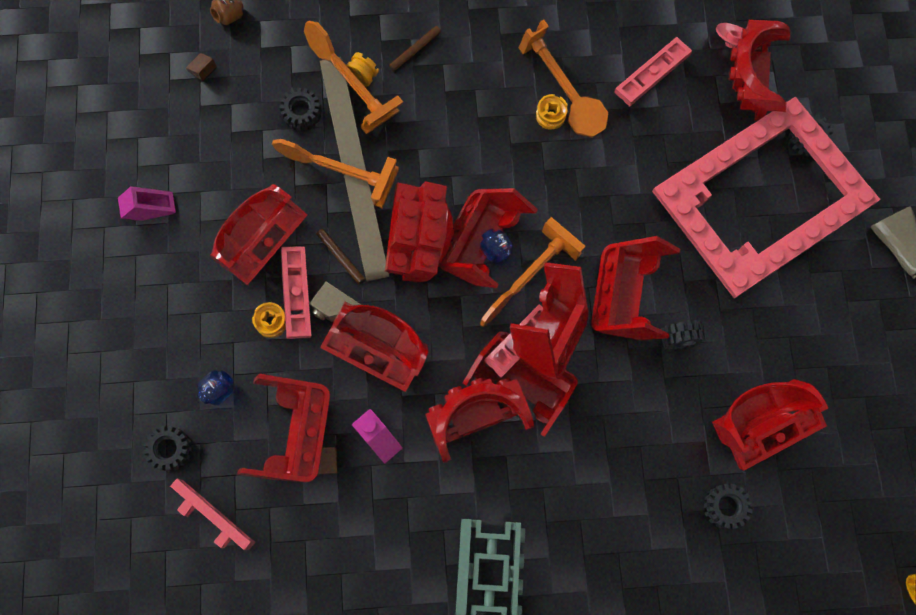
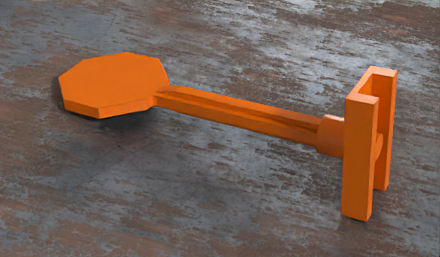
M542 20L536 32H532L530 28L526 30L518 48L522 54L534 49L536 54L541 56L572 102L568 123L576 134L593 138L606 129L608 111L600 100L579 96L546 48L547 45L543 37L549 26L545 20Z
M307 21L305 23L304 33L310 48L319 58L331 60L334 67L368 105L367 108L371 113L364 118L361 129L366 134L399 113L400 110L397 107L402 105L403 101L398 95L382 105L334 53L330 37L318 22Z
M277 139L272 142L275 150L289 159L303 164L314 162L319 166L366 181L369 185L375 186L371 200L374 206L383 208L399 171V167L395 166L397 160L390 157L387 158L382 172L379 174L320 155H313L299 145L284 139Z
M550 217L542 230V233L552 240L548 244V248L515 281L510 290L502 294L482 317L480 325L484 327L501 312L511 297L518 293L543 268L545 262L547 263L555 254H559L563 250L576 261L586 246Z

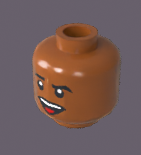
M212 0L210 12L217 23L229 25L242 18L244 6L241 0Z

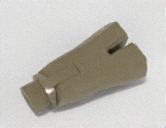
M911 206L879 221L870 228L891 250L903 269L914 279L916 278V218Z

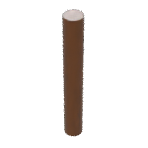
M433 27L390 63L389 68L395 72L441 33L439 27Z
M320 229L316 235L358 285L365 281L364 276L325 230Z

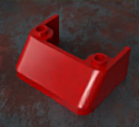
M515 188L475 190L466 200L453 224L451 243L439 267L475 286L497 288L499 284L489 276L490 269L483 264L495 243L493 239L497 238L502 228L515 226L519 221L521 213H537L538 209Z
M658 236L608 245L601 255L591 320L592 328L600 333L636 340L669 338V333L652 326L647 318L638 317L644 275L653 274L658 269L661 256L680 253V248Z
M545 262L544 270L547 284L541 290L539 300L543 305V311L534 327L511 323L510 331L513 339V350L516 351V355L546 377L559 380L587 325L588 307L581 267Z
M500 331L480 352L463 384L467 386L473 377H476V379L484 377V380L491 378L492 383L495 380L500 381L505 378H510L511 381L517 379L525 399L535 404L533 408L535 417L540 422L547 423L541 432V435L545 437L573 393L578 380L566 369L559 380L548 378L521 358L500 377L484 361L509 335L507 332Z
M258 374L253 384L277 387V403L283 408L293 409L285 456L274 455L269 457L264 463L263 471L241 468L238 470L237 475L294 482L312 481L317 476L330 400L329 390L322 384Z

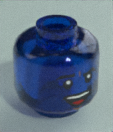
M492 228L482 235L483 240L479 247L490 262L496 261L500 263L512 254L513 243L504 230L494 231Z
M213 370L198 382V397L205 404L219 405L233 393L232 385H234V381L225 371Z

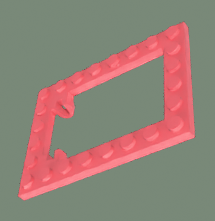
M796 97L786 102V112L772 111L659 184L652 191L734 299L880 200ZM790 129L793 134L795 133V137L800 139V143L804 144V148L844 197L759 254L749 242L745 243L739 250L736 249L731 253L697 209L712 196L704 183L779 134Z

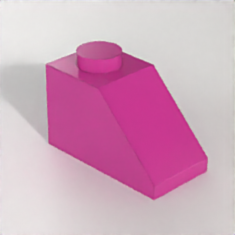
M131 186L118 197L122 219L143 221L176 213L173 192Z
M371 409L352 424L354 429L384 464L403 449Z

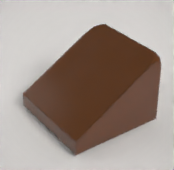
M200 53L186 69L203 81L217 66L211 57Z
M322 448L318 474L338 473L337 448Z

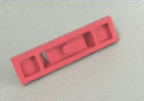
M676 37L617 86L614 93L630 107L691 55L692 50Z
M281 247L286 338H310L311 325L305 247ZM291 311H302L297 315L291 313Z
M539 304L519 325L534 327L543 311V307ZM511 333L484 359L500 377L520 359L516 355V351L513 350Z
M176 479L170 487L185 499L177 511L183 516L188 517L196 508L216 525L222 532L215 539L214 543L220 548H225L231 540L243 550H250L255 544L254 540L184 480Z

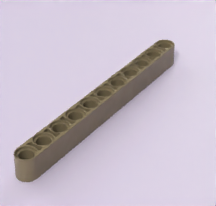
M321 60L320 65L341 163L366 171L346 79L334 67L331 60ZM344 174L366 280L368 282L389 277V273L385 272L386 259L374 205L371 200L370 186L366 181Z

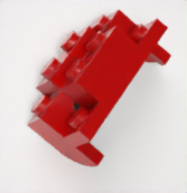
M749 20L746 29H742L741 39H738L736 47H732L730 60L734 61V67L730 68L729 80H733L732 89H735V92H737V101H741L740 109L755 112V121L766 116L767 111L786 112L787 110L785 100L780 95L769 90L771 52H768V46L771 45V41L790 40L789 26L780 21Z
M427 181L420 187L399 182L396 184L385 272L402 275L403 281L425 282L437 274L438 266L449 249L453 233V218L446 202L447 186Z
M271 184L269 187L249 197L228 217L216 236L210 257L248 285L306 218L307 214L290 200L292 197L278 186Z
M344 301L320 347L405 392L414 376H418L429 351L428 345L421 341L413 328L395 314L379 307L352 305Z
M484 377L470 382L471 386L464 389L458 386L449 390L448 395L445 396L446 404L444 406L439 404L428 409L429 413L425 414L443 463L451 460L446 443L515 416L520 417L525 430L534 427L529 406L517 379L511 381L510 378H505L496 384L492 383L491 378L484 380ZM497 401L503 403V404H502V406H503L502 409H500V407H499ZM452 421L454 427L450 429L449 424Z
M793 379L789 382L760 385L746 391L734 401L724 416L712 423L721 443L730 447L739 469L744 471L827 427L821 412L828 409V406L814 386Z

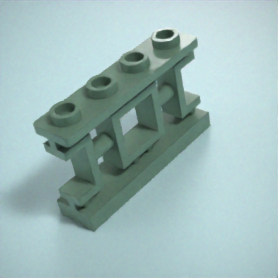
M461 519L456 615H466L468 579H473V590H485L484 605L471 604V615H476V611L501 612V615H507V607L494 606L495 591L508 592V581H512L510 615H522V605H518V595L523 593V579H519V569L524 568V554L520 553V543H525V528H521V523L505 522V534L481 533V520ZM471 528H475V538L487 539V554L474 553V563H469ZM514 530L513 565L509 566V555H497V539L510 540V531ZM479 559L503 560L502 586L478 584Z

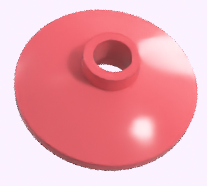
M720 23L716 27V32L726 41V46L732 48L736 47L738 39H741L743 28L730 23Z

